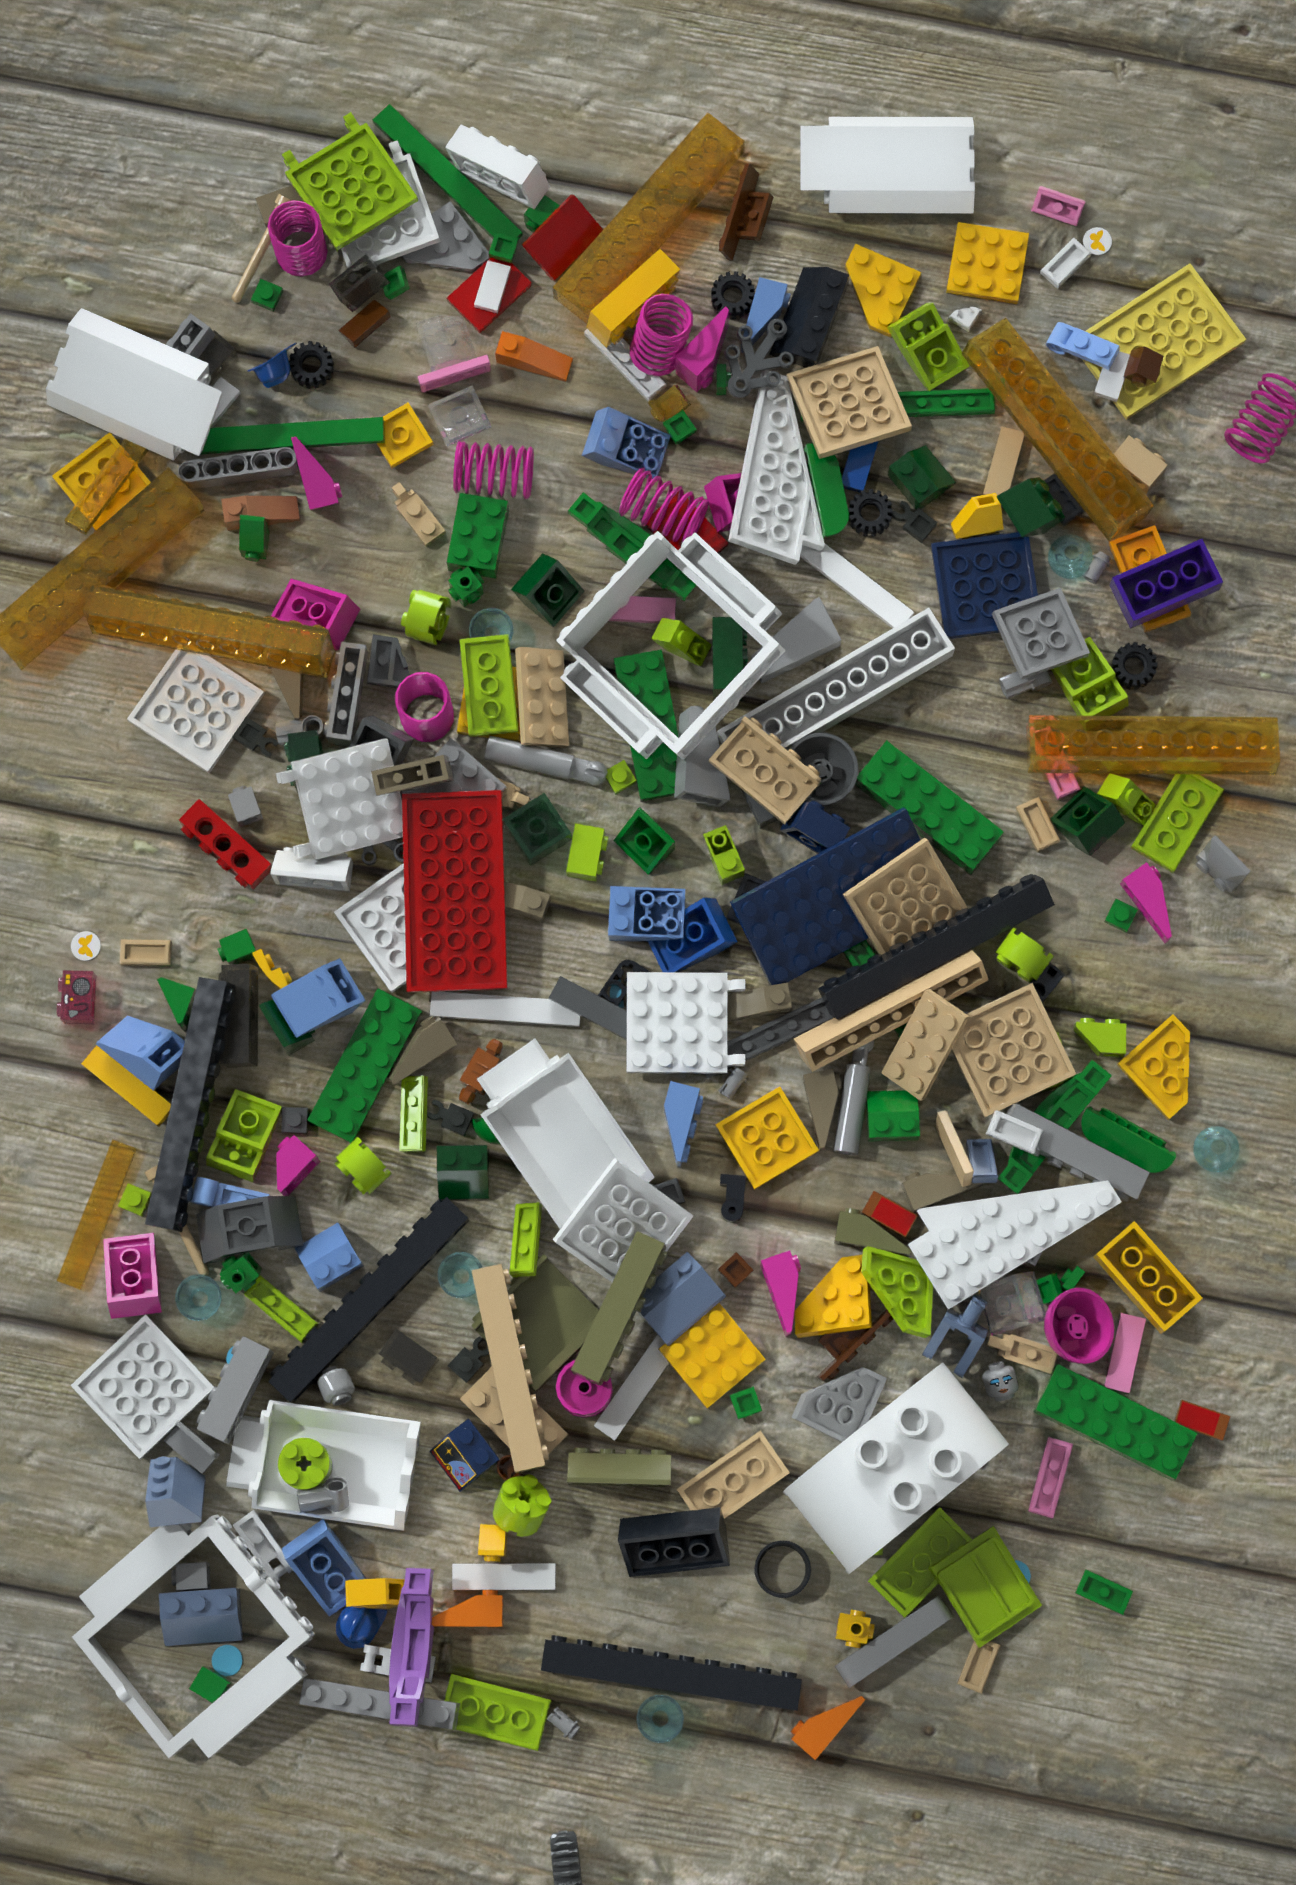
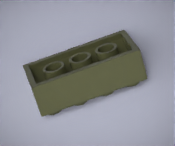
M574 1448V1453L569 1452L567 1483L568 1485L671 1487V1455H666V1450H651V1455L641 1454L639 1449H625V1454H615V1449H600V1453H590V1448Z

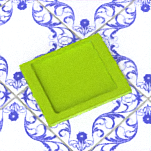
M994 1526L930 1567L978 1648L1042 1606Z

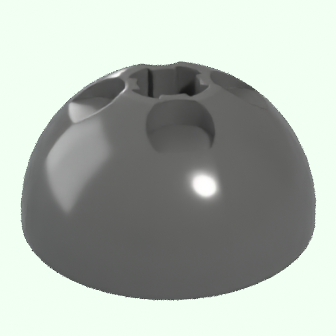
M814 733L799 739L791 747L801 757L799 761L806 766H813L820 773L819 777L824 778L821 779L820 785L805 802L815 801L822 806H826L842 800L850 793L857 780L858 762L854 751L844 740L828 733Z

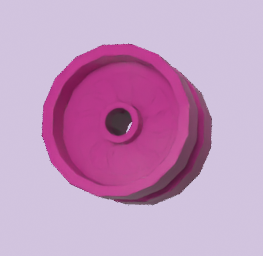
M573 1360L564 1366L558 1375L556 1382L557 1397L564 1409L573 1416L581 1418L595 1417L603 1412L611 1402L613 1394L611 1377L608 1382L603 1381L601 1386L572 1373L571 1368L575 1362ZM580 1385H589V1390L581 1392Z

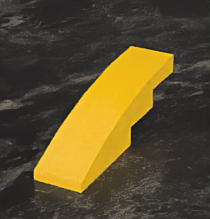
M97 1045L81 1063L158 1127L169 1116L171 1104L156 1091L150 1089Z

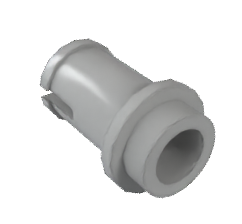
M1101 551L1093 555L1092 563L1083 574V577L1093 584L1097 583L1104 569L1110 566L1111 558Z
M738 1067L729 1071L731 1074L718 1090L730 1100H732L741 1084L747 1082L746 1077L748 1075Z
M556 1707L547 1720L564 1733L563 1737L572 1739L581 1727L577 1725V1720L574 1722L559 1707Z

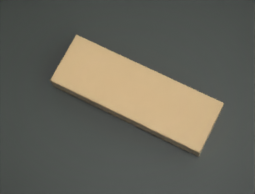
M1001 426L983 495L996 493L998 496L1010 489L1025 432Z
M946 1110L937 1112L935 1124L937 1132L961 1186H969L972 1182L974 1170Z

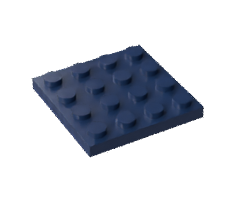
M1019 532L931 543L942 627L949 639L1000 633L992 616L993 611L1038 596L1029 537H1021Z

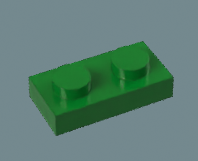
M1086 1569L1075 1591V1594L1121 1615L1124 1614L1133 1593L1132 1590Z

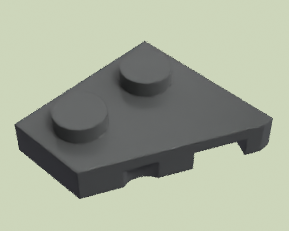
M373 634L367 684L398 688L399 684L410 675L398 638Z

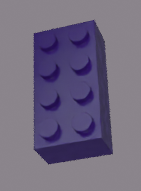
M1199 539L1112 577L1109 586L1131 629L1219 591L1223 580L1203 539Z

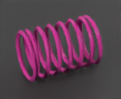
M293 200L282 203L270 215L267 226L277 263L284 271L291 275L301 277L312 275L321 269L326 261L328 252L319 214L311 205L302 201ZM303 231L313 234L312 238L303 245L289 246L283 244L285 238L292 233Z
M659 294L645 301L641 308L636 329L634 330L629 352L633 364L640 371L648 375L662 376L670 374L675 370V357L685 348L693 326L691 309L682 299L670 294ZM662 300L673 301V302H675V303L681 305V306L685 309V311H684L681 307H679V306H677V305H674V304H672V303L658 302V301H662ZM660 306L671 307V308H673V309L679 311V312L683 315V317H682L679 313H677V312H675V311H672V310H670V309L656 308V307H660ZM658 312L669 313V314H671V315H673V316H676V317L681 321V323H680L677 319H675V318H673V317H671V316L663 315V314H654V313H658ZM656 318L667 319V320H669V321L674 322V323L679 327V329H678L675 325H673V324H671V323H669V322H667V321L652 320V319H656ZM660 324V325L668 326V327L672 328L678 335H676L673 331H671V330H669V329H667V328H665V327H661V326H650V325ZM646 336H647L651 341H653V342H655V343H657V344H659V345H664V346H673V345H674V347H668V348L658 347V346H656L655 344L651 343V342L646 338ZM645 343H646L648 346H650L651 348H653V349H655V350H657V351L671 352V353H666V354L657 353V352H655V351L649 349V348L645 345ZM645 351L648 352V353H650V354H652V355L655 356V357H662V358H668V359H663V360H662V359L653 358V357L649 356L648 354H646ZM644 358H646V359H648V360H650V361H652V362H654V363H661V364L669 363V364H666V365H655V364H651L650 362L646 361ZM639 360H640L643 364H645L646 366H648V367H650V368L660 369V370H663V371L650 370V369L646 368L645 366H643V365L639 362Z
M1274 373L1262 375V381L1257 383L1259 390L1252 391V400L1245 401L1247 409L1239 410L1240 418L1233 419L1232 421L1234 428H1228L1224 433L1226 442L1234 451L1256 463L1269 462L1270 456L1275 453L1274 447L1280 446L1282 442L1281 437L1287 435V428L1293 426V419L1296 418V412L1292 415L1289 409L1296 410L1295 399L1280 386L1266 381V378L1272 377L1283 381L1295 391L1296 384ZM1262 384H1263L1264 387L1268 390V392H1270L1271 394L1267 393V392L1262 388ZM1273 389L1279 391V392H1280L1281 394H1283L1286 398H1284L1283 396H1281L1280 394H1278V393H1277L1276 391H1274ZM1255 395H1262L1279 405L1287 415L1274 411L1269 406L1263 404ZM1249 403L1257 405L1272 414L1280 424L1269 421L1256 413ZM1243 413L1250 414L1265 423L1274 434L1264 431L1248 421ZM1283 419H1290L1288 424H1285ZM1237 422L1245 424L1258 432L1268 443L1257 440L1244 432L1237 425ZM1276 428L1283 429V432L1279 434ZM1231 434L1239 435L1249 440L1261 449L1262 452L1243 445ZM1270 437L1277 438L1276 443H1273ZM1265 447H1270V448H1271V450H1270L1269 453H1268V451L1266 450ZM1244 451H1246V452H1248V453H1250V454L1256 455V456H1261V457H1266V458H1265L1264 460H1263V459H1258V458H1255V457H1253V456H1251V455H1248V454L1245 453Z
M465 441L457 443L453 473V489L456 494L459 493L461 488L464 449L465 494L469 493L471 469L476 450L477 495L481 494L486 453H488V495H492L499 453V495L501 498L505 492L510 454L512 467L511 497H516L518 475L523 455V498H530L534 464V449L531 446L528 448V451L524 446H521L516 458L515 448L510 445L506 450L504 458V450L501 444L495 447L492 455V448L489 443L484 445L482 453L477 442L471 446L470 453L468 444Z
M645 468L639 469L629 483L619 507L620 516L625 515L629 511L640 491L644 478L648 475L645 489L632 511L631 521L636 520L649 490L658 481L656 493L643 515L641 526H645L648 523L660 495L669 486L665 502L652 524V532L658 529L670 501L679 491L676 506L664 526L662 535L664 537L668 535L680 507L689 496L687 510L672 539L673 542L678 541L689 515L700 502L687 526L682 543L687 537L697 533L709 506L708 499L704 500L702 496L694 500L693 491L683 495L682 486H678L673 490L672 481H667L662 485L661 476H656L652 479L650 470L645 471Z
M416 672L407 676L399 684L395 693V704L405 732L421 742H434L443 738L450 731L454 721V710L445 682L437 675L429 672ZM422 695H432L444 702L442 710L428 720H417L406 713L408 705L415 698Z

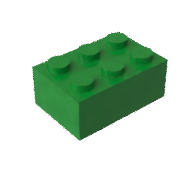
M465 493L459 494L446 562L448 571L455 572L460 568L464 570L466 567H469L472 572L477 571L482 577L496 579L509 514L507 500Z

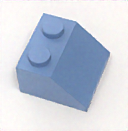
M339 1223L334 1224L304 1242V1246L294 1248L320 1292L364 1266Z

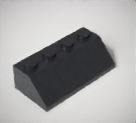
M803 267L783 318L787 325V332L781 340H775L770 352L771 356L779 357L781 353L789 352L793 355L794 364L805 368L818 364L847 290L849 274L829 267ZM782 357L783 360L789 362L787 357Z
M721 1507L620 1519L618 1543L629 1577L730 1566L727 1530Z

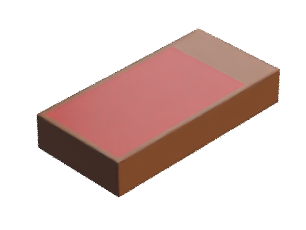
M873 1191L861 1214L906 1238L918 1216L876 1191Z
M1180 1400L1174 1422L1199 1434L1223 1441L1231 1416Z

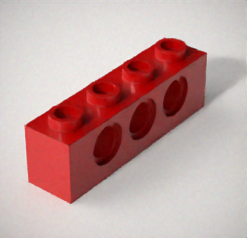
M200 799L179 819L183 826L180 830L188 838L192 839L195 837L201 843L198 846L208 856L213 853L218 858L216 863L226 872L229 869L237 875L234 879L242 887L246 888L249 886L254 890L271 872L272 864ZM205 825L213 826L212 832L208 835L200 833L201 828ZM221 842H230V848L227 851L218 850ZM242 857L248 858L247 866L243 868L236 866L238 859Z

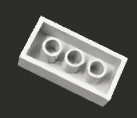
M460 125L445 147L455 167L462 174L533 209L536 208L550 188L546 174L542 171L538 159L532 155L525 156L521 154L518 149L511 145L508 147L502 145L495 137L490 136L488 138L474 127L468 128Z

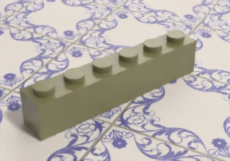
M639 1231L636 1232L571 1368L573 1374L599 1386L602 1385L603 1381L608 1382L613 1372V1368L610 1366L614 1358L618 1359L624 1349V1344L621 1343L625 1335L629 1336L634 1328L635 1321H633L636 1311L641 1312L645 1305L646 1298H644V1294L647 1288L652 1289L657 1279V1275L654 1273L658 1265L663 1266L667 1258L668 1252L665 1251V1243Z

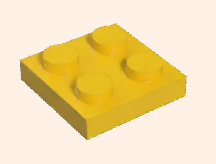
M409 402L383 416L385 443L376 444L391 469L434 445Z

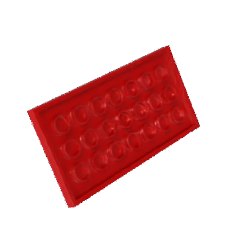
M502 790L402 794L407 993L508 989Z

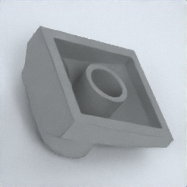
M1216 835L1196 856L1198 861L1196 863L1197 867L1204 874L1209 873L1215 879L1213 882L1216 887L1222 892L1225 890L1232 892L1250 873V870Z

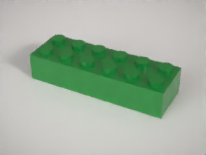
M887 740L857 776L855 785L891 814L901 808L907 809L918 835L926 838L932 846L969 875L974 873L1003 836V830Z
M1059 1364L1054 1367L1053 1373L1033 1411L1171 1481L1176 1480L1197 1436L1196 1432Z

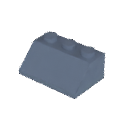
M686 1252L657 1277L652 1289L647 1288L644 1294V1298H646L645 1305L638 1314L669 1346L722 1301L726 1295L702 1266Z
M162 1456L151 1459L145 1499L149 1526L159 1527L202 1522L206 1483L205 1475L177 1457L168 1458Z
M240 1588L159 1593L160 1622L165 1646L243 1640Z

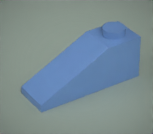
M759 277L746 324L753 331L751 336L752 346L766 332L770 321L778 319L783 307H788L791 296L790 293H787L788 284ZM744 331V335H743V336H744V337H748V336H749L748 332H747V331Z

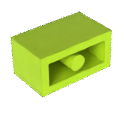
M575 823L566 870L567 877L596 881L597 875H602L604 860H600L602 851L607 850L609 837L605 836L604 828Z

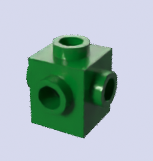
M466 567L464 570L462 568L456 570L448 580L449 594L455 602L459 600L463 607L477 602L484 594L482 587L484 581L477 571L472 572L469 567ZM468 581L470 582L469 585H467V586H462V585H464L465 583H467Z
M249 1252L239 1254L236 1257L232 1255L222 1263L220 1279L227 1289H232L236 1294L241 1289L244 1291L250 1289L256 1283L255 1279L259 1277L262 1268Z

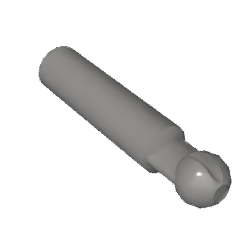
M491 735L487 742L484 757L485 760L568 780L571 778L587 782L591 785L602 784L606 780L608 773L606 766L599 761H588L576 758L574 755L537 746L521 745L520 742Z
M874 1040L853 1050L852 1062L846 1065L833 1150L835 1153L852 1156L858 1155L871 1070L866 1064L868 1053L873 1049Z

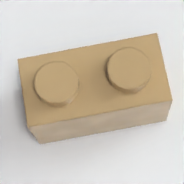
M1130 435L1111 456L1108 464L1146 494L1165 473L1167 464L1161 455L1150 452L1140 439H1133Z

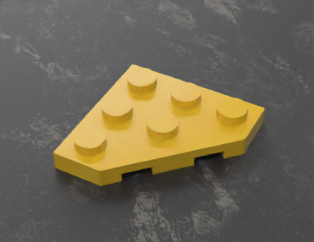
M855 243L845 264L847 274H849L869 329L891 338L892 336L887 327L901 318L921 276V272Z
M1174 1014L1117 1064L1167 1120L1172 1118L1188 1103L1190 1031Z
M862 1255L842 1257L794 1311L795 1335L798 1338L872 1328L870 1284L861 1273Z

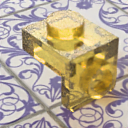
M673 385L657 400L651 399L648 402L652 408L650 410L652 416L661 422H665L691 405L678 385Z

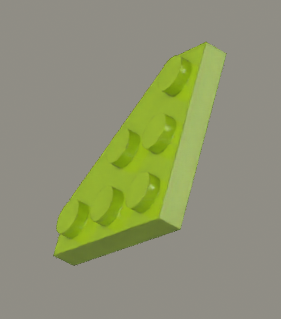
M865 1247L862 1255L861 1273L904 1333L922 1338L930 1336L933 1285L916 1259L874 1247Z

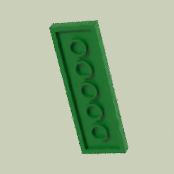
M662 649L614 658L617 680L678 737ZM662 742L645 759L630 745L640 802L674 796L677 754Z
M377 988L307 1121L349 1143L353 1142L417 1024L422 1010Z

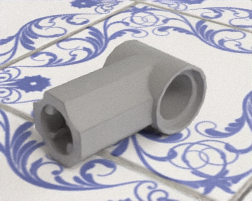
M1048 671L1022 680L1018 672L999 678L1000 686L1006 699L1029 690L1037 691L1052 683Z
M310 715L305 719L276 723V736L279 745L304 741L319 742L325 738L323 735L324 723L319 717ZM312 724H319L320 729L317 733H308V729Z
M341 1477L329 1478L322 1486L296 1491L300 1513L323 1508L339 1512L349 1506L347 1481Z

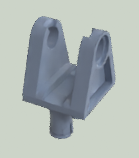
M973 1295L964 1313H958L951 1308L947 1310L922 1355L932 1359L949 1328L953 1331L956 1328L967 1334V1339L970 1340V1343L953 1372L962 1378L989 1331L977 1323L987 1302L981 1297Z

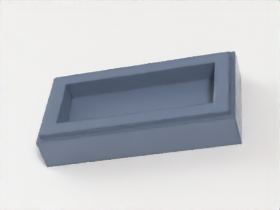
M967 1139V1156L974 1170L972 1183H997L998 1174L992 1139Z

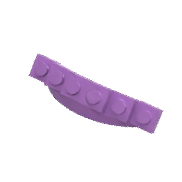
M406 1568L405 1583L401 1589L390 1656L389 1703L391 1705L389 1724L392 1726L418 1727L420 1703H423L425 1680L429 1679L434 1627L431 1625L434 1599L431 1597L434 1574L432 1569Z

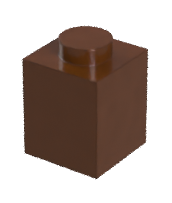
M1145 346L1131 350L1123 377L1130 380L1131 384L1137 387H1145L1156 383L1164 356Z

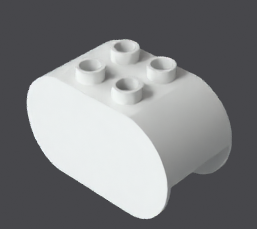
M941 1363L789 1485L783 1493L791 1499L845 1567V1571L850 1574L990 1461L1009 1443L947 1366Z

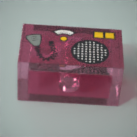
M63 970V977H59L58 991L62 992L61 1002L57 1003V1017H60L64 1024L94 1025L97 975L93 971Z

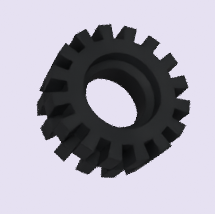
M729 271L726 272L724 277L721 274L718 277V281H714L711 290L713 308L717 309V313H719L726 306L732 319H736L737 315L740 318L744 317V313L748 314L755 295L754 285H752L750 278L746 279V275L743 273L739 276L738 272L734 271V275H730ZM734 287L742 292L743 296L739 302L730 303L725 300L724 292L728 288Z
M308 341V345H304L303 342L300 344L299 349L297 347L293 349L294 354H290L289 361L290 371L293 379L296 382L298 381L300 386L306 385L308 389H311V386H315L316 389L319 388L321 383L323 386L327 384V379L330 381L332 378L331 373L334 372V363L330 351L328 352L326 346L323 345L322 347L319 342H316L314 345L312 341ZM309 357H315L321 362L319 370L314 373H308L302 368L304 360Z
M869 489V492L863 490L860 495L856 494L854 499L851 500L848 510V520L851 522L850 526L852 529L855 527L858 534L862 532L864 533L863 536L866 537L868 534L874 537L876 533H884V529L887 530L893 514L892 503L888 501V496H882L879 490L875 493L873 489ZM866 505H874L879 509L880 516L874 521H867L861 515L862 508Z
M1134 642L1133 645L1127 643L1124 647L1121 646L1115 654L1111 665L1121 687L1126 685V689L1130 690L1131 687H1134L1135 690H1138L1141 686L1144 688L1152 681L1158 662H1156V655L1152 654L1153 650L1151 648L1146 649L1145 644L1142 643L1140 646L1138 642ZM1132 657L1140 659L1144 666L1143 671L1136 675L1130 674L1125 668L1126 660Z

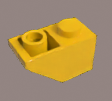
M996 493L972 497L951 522V529L956 539H968L974 535L993 534L996 531L1004 530L1001 503L997 499Z
M480 1524L478 1555L484 1556V1561L500 1562L501 1557H506L507 1532L498 1525Z
M405 1579L345 1581L346 1607L371 1609L398 1607Z

